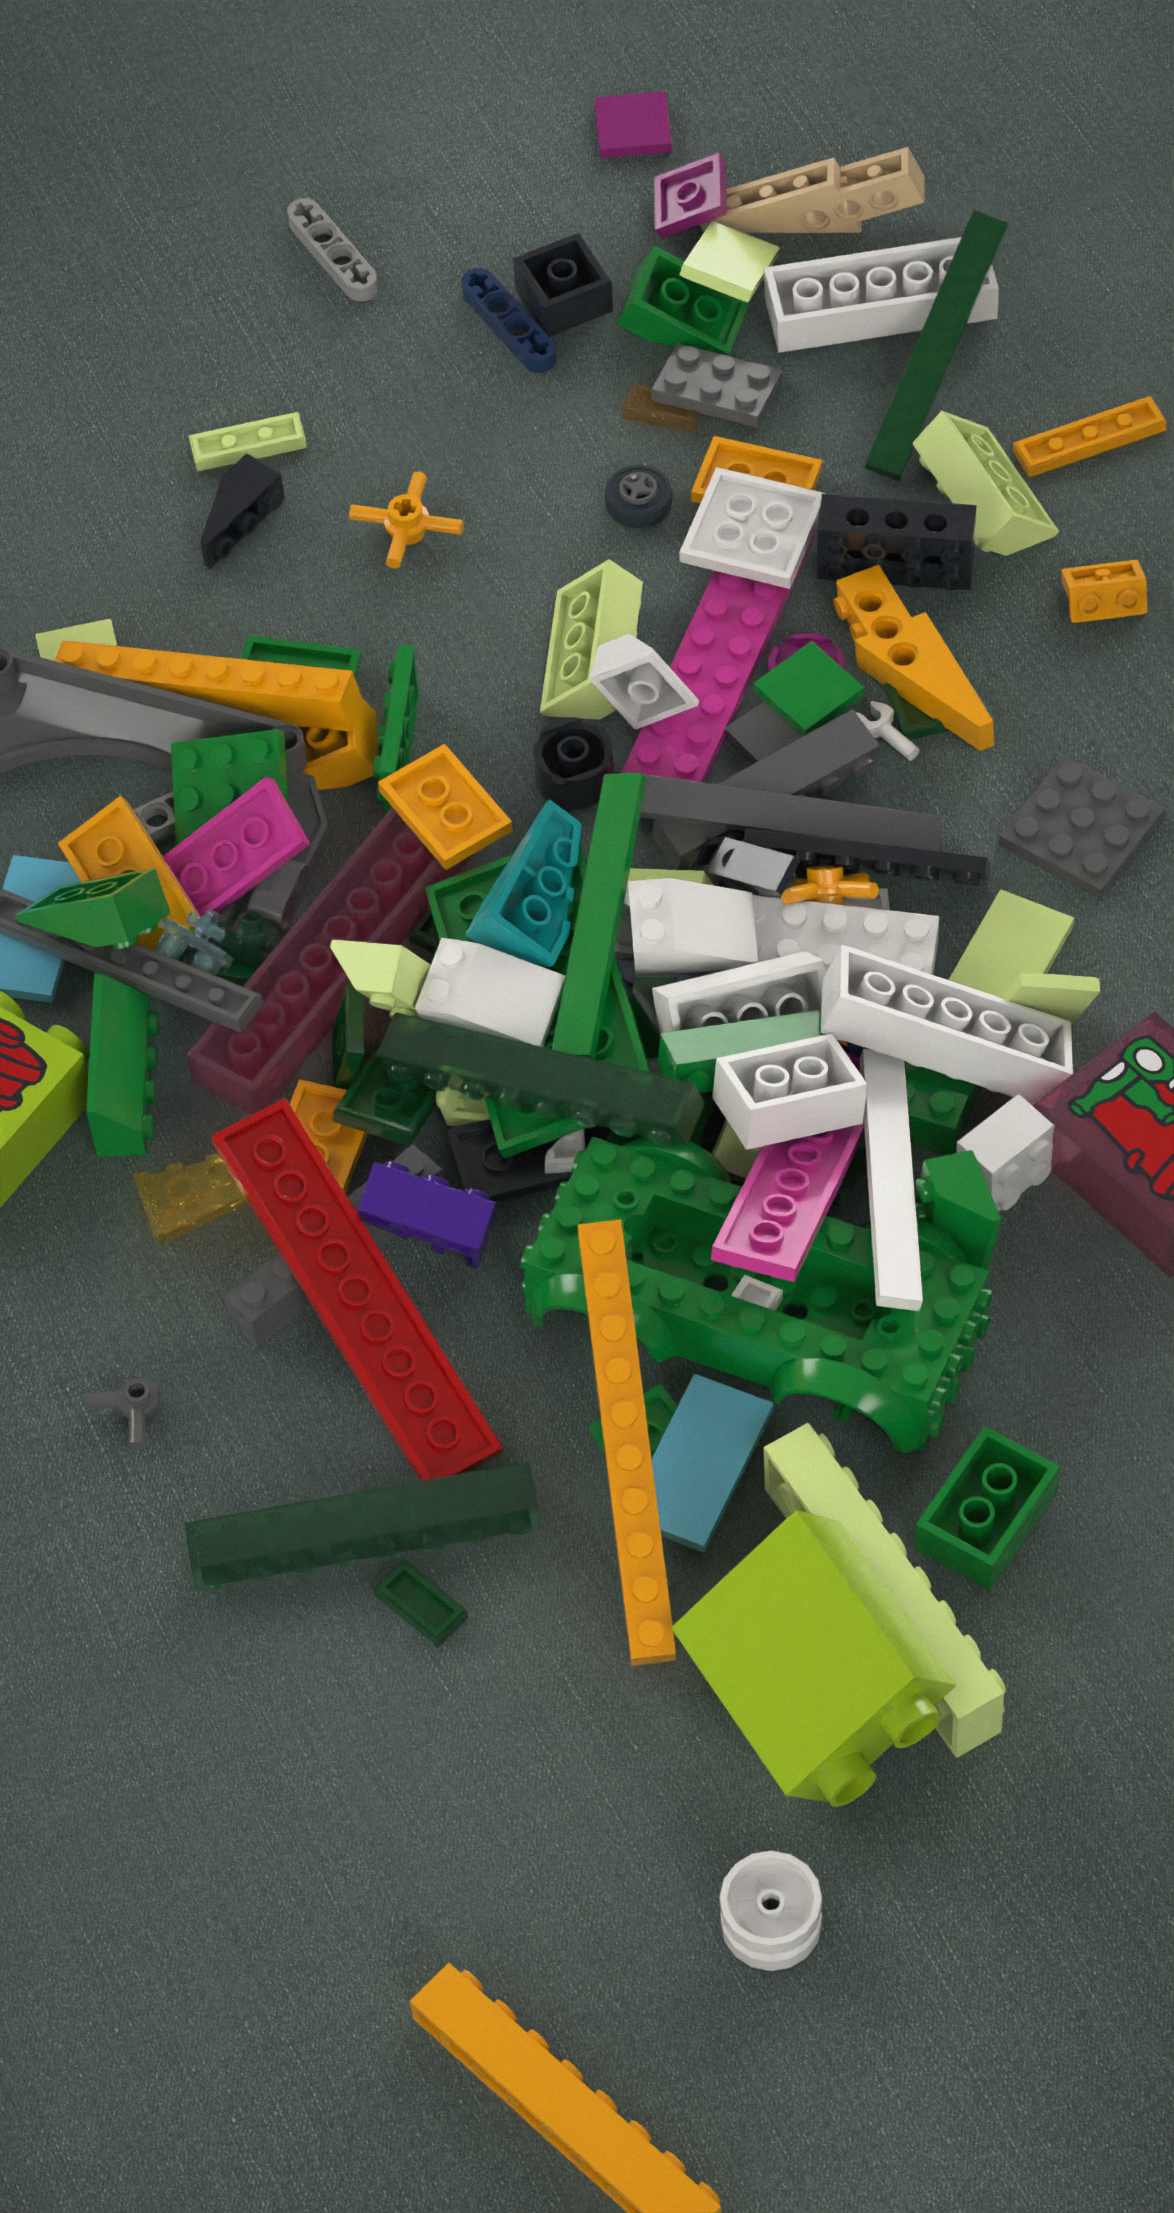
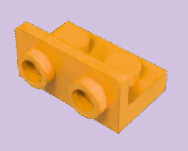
M1138 560L1061 569L1062 585L1069 599V617L1072 623L1146 614L1148 611L1146 577Z

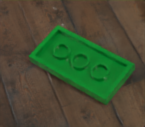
M398 645L396 661H389L388 683L392 684L391 692L384 693L383 714L387 715V722L380 723L378 744L379 747L383 748L381 755H375L373 766L374 779H378V781L410 764L420 696L415 651L412 645ZM377 784V802L384 803L385 818L401 819V816L379 792V785Z

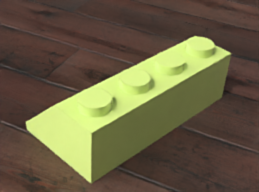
M941 411L912 443L921 456L919 458L920 463L925 469L933 473L938 481L936 486L945 497L955 504L977 505L975 544L984 552L993 551L1008 556L1053 538L1059 532L988 427Z
M610 559L557 590L540 713L544 716L601 720L617 711L589 680V676L599 645L627 634L637 637V623L641 607L643 582Z

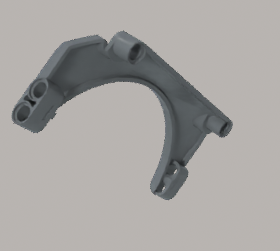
M0 647V774L28 763L73 755L122 757L141 761L172 773L170 743L275 729L284 731L288 804L310 845L249 891L244 918L245 920L285 930L289 926L330 832L315 778L307 774L302 775L307 766L308 758L304 736L298 726Z

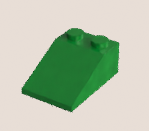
M654 246L637 267L615 324L647 341L674 347L679 343L729 356L749 302H744L681 277L680 272L684 261Z
M151 868L59 886L18 912L16 916L18 922L93 947L113 945L114 949H122L137 942V935L146 934L157 929V922L171 912L156 869Z
M904 1061L910 1142L949 1155L955 1154L957 1142L963 1135L982 1086L961 1079H953L946 1074L922 1066H914Z

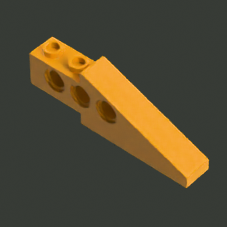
M879 564L837 580L838 597L834 598L833 602L841 620L847 619L850 624V633L855 643L856 665L858 668L884 686L885 682L896 688L900 697L932 719L937 718L940 720L945 728L977 750L982 751L994 746L993 719L927 613L924 612L914 617L910 616Z

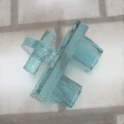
M209 910L203 917L191 912L186 922L196 928L194 933L166 916L161 921L159 927L164 930V933L160 937L156 952L179 961L186 947L190 946L198 951L190 966L212 975H216L221 966L228 969L234 960L228 953L207 941L209 937H212L221 942L226 935V931L217 927L219 921V914L217 912Z

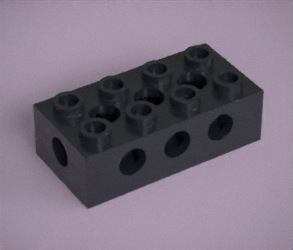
M822 494L817 525V579L836 582L879 564L891 585L971 591L975 556L977 505Z

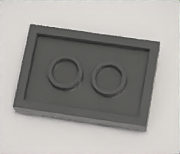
M677 343L651 389V400L757 428L782 382L783 370Z

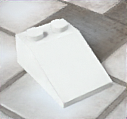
M672 878L628 881L635 975L721 971L758 963L752 892Z
M441 938L415 1010L429 1033L542 1051L562 997L566 976L479 943Z

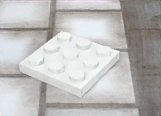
M716 467L679 552L680 562L790 589L818 523L821 496L826 493Z

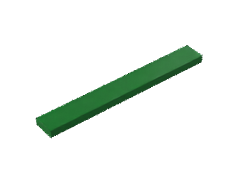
M643 773L604 774L551 1051V1057L555 1063L595 1061L647 781Z

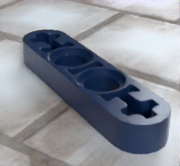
M482 268L467 271L462 277V294L465 301L528 370L535 373H543L552 369L556 364L555 343L491 272ZM485 287V296L483 291L481 290V288ZM495 305H504L508 308L503 313H492L489 311ZM516 327H523L529 330L522 336H515L509 333L510 330ZM533 344H534V349H535L536 352H537V353H535V354H533V348H532V345H533Z

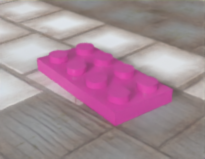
M265 777L170 850L163 858L206 924L309 846L310 842L275 780Z

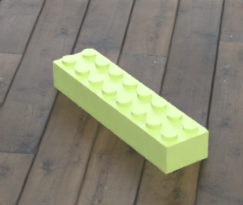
M808 1422L764 1447L765 1490L786 1519L795 1510L838 1520L957 1685L935 1705V1708L941 1715L940 1722L935 1729L954 1756L958 1758L1002 1732V1718L1005 1712L1003 1706L1004 1693H1006L1005 1685L994 1669L988 1671L980 1660V1650L972 1637L968 1634L963 1636L955 1625V1616L949 1605L944 1600L938 1602L930 1591L931 1584L925 1572L919 1566L914 1568L906 1558V1548L896 1533L889 1534L882 1525L883 1519L875 1503L870 1499L865 1501L858 1491L857 1480L847 1466L840 1467L834 1458L835 1452L828 1438L824 1434L817 1435Z

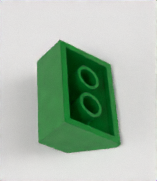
M973 1150L924 1160L921 1176L916 1180V1217L941 1227L958 1242L967 1254L971 1265L989 1270L1002 1219Z

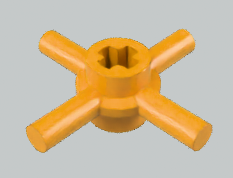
M414 472L412 474L407 494L393 498L388 505V509L353 504L350 507V520L384 524L386 531L392 537L386 565L393 569L400 567L406 546L418 543L424 537L426 530L462 535L463 520L430 516L427 509L422 505L420 500L427 480V476L422 472Z
M813 866L807 868V879L795 878L791 887L783 892L781 899L785 904L808 900L810 902L845 905L844 897L874 899L878 895L879 888L875 882H870L866 872L843 876V866Z

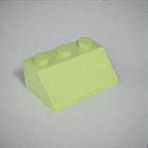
M332 939L330 948L355 990L368 997L370 1005L388 1010L390 1018L406 1022L410 1025L409 1030L422 1035H433V1033H429L415 1010L431 967L429 963L401 945Z

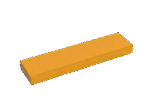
M1148 396L1014 442L1013 453L1028 478L1164 432L1166 431L1167 421L1152 397Z

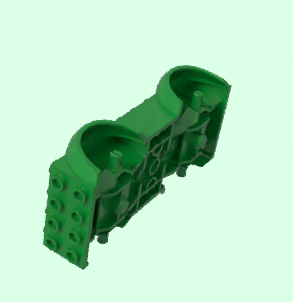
M666 1134L644 1136L622 1146L592 1137L586 1150H580L577 1153L572 1166V1176L568 1182L563 1181L560 1184L555 1197L554 1209L551 1214L546 1212L543 1215L538 1227L536 1242L534 1245H527L521 1258L520 1267L525 1271L521 1293L525 1294L526 1313L530 1314L533 1324L543 1327L544 1314L554 1309L573 1310L588 1315L578 1240V1225L621 1219L636 1341L643 1346L652 1361L659 1363L677 1355L769 1387L772 1401L778 1405L782 1404V1400L787 1395L797 1393L817 1395L835 1400L837 1404L831 1413L834 1419L839 1421L842 1415L841 1422L845 1423L849 1421L853 1409L859 1411L875 1421L889 1435L893 1444V1450L901 1453L917 1450L924 1452L930 1437L937 1438L945 1420V1413L942 1411L946 1403L953 1405L961 1384V1380H958V1377L962 1370L965 1372L970 1370L976 1353V1348L973 1345L977 1338L983 1340L988 1331L991 1315L986 1313L994 1293L993 1290L988 1289L990 1271L971 1265L967 1254L958 1242L941 1227L916 1217L923 1297L920 1310L913 1311L876 1306L871 1221L856 1226L825 1216L795 1281L791 1282L711 1260L712 1246L742 1187L732 1183L729 1174L720 1162L703 1147L682 1137ZM744 1275L783 1290V1300L776 1311L731 1296ZM718 1276L722 1277V1282L728 1283L729 1286L725 1291L719 1292L705 1287L703 1284L708 1278ZM790 1304H794L798 1308H801L803 1305L807 1309L808 1314L804 1319L800 1320L783 1314V1310Z

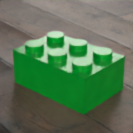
M984 1425L916 1523L915 1549L991 1591L1057 1494L1060 1466Z

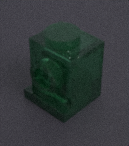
M231 902L217 921L215 956L262 966L270 953L277 951L280 943L281 931L276 929V920L264 918L257 912H240L239 904Z

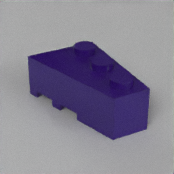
M386 1161L385 1165L374 1162L358 1206V1215L363 1222L403 1239H408L410 1236L431 1243L430 1250L441 1255L444 1254L446 1249L467 1256L466 1265L478 1270L494 1225L496 1202L490 1201L489 1195L476 1189L466 1188L465 1192L451 1188L448 1181L438 1176L426 1175L424 1179L409 1174L407 1167L396 1162Z

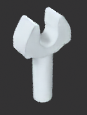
M871 702L870 713L877 721H869L861 713H856L874 738L882 737L909 761L916 758L920 749L891 725L894 721V710L884 703Z

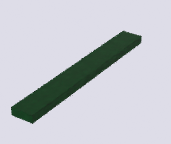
M973 209L865 462L864 469L900 482L914 449L912 443L920 435L1005 235L1008 227L1007 221Z

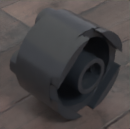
M576 717L559 719L550 723L541 731L540 738L534 745L536 785L540 794L547 801L551 800L566 812H570L573 809L587 808L599 803L604 774H614L612 740L608 732L601 725L595 722L594 726L582 723V718Z

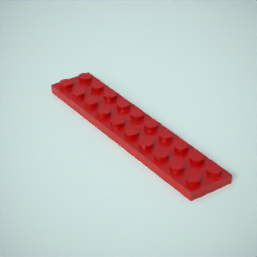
M286 1098L213 1134L211 1143L425 1491L429 1493L501 1454L502 1445Z

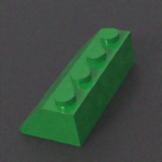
M103 973L94 974L86 1110L97 1157L147 1155V1139H154L155 1135L154 1115L149 1114V1104H156L155 1079L150 1080L151 1070H157L158 1051L157 1046L152 1045V1036H159L158 1011L151 1010L147 994Z

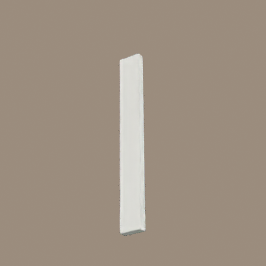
M863 1049L860 1056V1072L867 1083L864 1131L876 1306L919 1311L923 1297L904 1060L886 1054L875 1053L869 1049Z

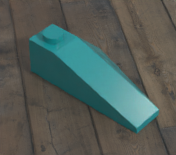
M551 800L547 801L482 902L465 936L475 943L535 965L551 967L555 964L570 933L571 922L567 921L569 904L573 901L574 889L571 888L573 868L577 865L582 823Z

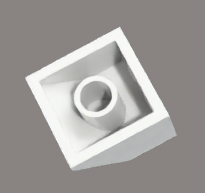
M627 634L598 646L589 680L635 730L698 706L699 700L662 658L651 647L633 635Z

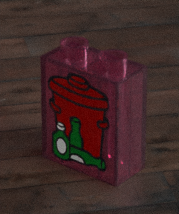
M1154 1011L1032 1106L1054 1125L1051 1171L1162 1272L1171 1278L1174 1276V1028Z

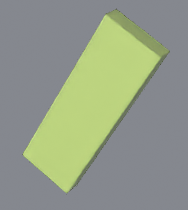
M298 412L188 435L197 472L235 464L247 453L258 459L307 448Z

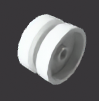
M766 1851L751 1854L732 1867L723 1881L720 1894V1915L724 1941L734 1956L750 1967L768 1971L791 1968L806 1959L817 1945L822 1927V1896L819 1882L808 1865L791 1854Z

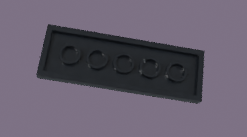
M745 828L743 841L795 856L800 860L798 864L806 866H819L820 860L832 861V865L843 866V870L859 871L860 865L873 866L872 870H875L876 874L899 876L900 870L913 871L916 879L939 881L940 875L953 876L955 883L969 886H979L980 879L989 880L991 864L987 857L752 828Z

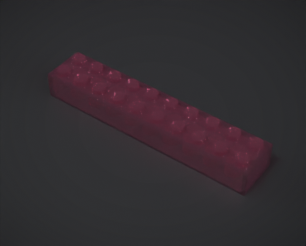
M392 807L243 986L246 989L261 994L264 1004L242 1033L213 1022L188 1052L187 1059L192 1082L251 1115L268 1107L332 1029L345 986L348 983L352 984L330 948L332 939L400 945L430 907L425 887L456 876L473 855L445 870Z

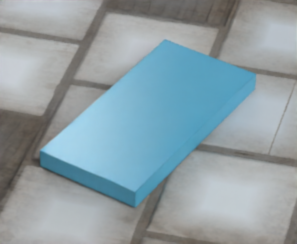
M13 855L2 889L36 902L59 886L79 883L81 880L69 862ZM0 933V991L11 998L53 1003L66 960Z
M693 1375L652 1457L661 1537L705 1553L773 1414V1402L700 1375Z

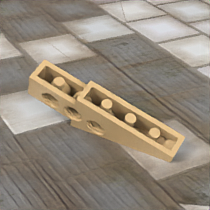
M909 147L839 167L833 157L726 189L727 215L712 221L742 233L862 232L863 220L924 203V174ZM712 221L699 225L703 232L706 231Z

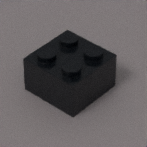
M580 233L513 258L515 289L538 325L549 337L613 312L612 281Z

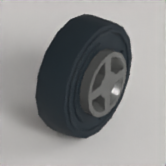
M633 465L627 466L612 475L607 482L604 497L607 511L616 522L626 527L643 528L653 526L667 516L671 509L673 492L669 479L662 471L652 466Z

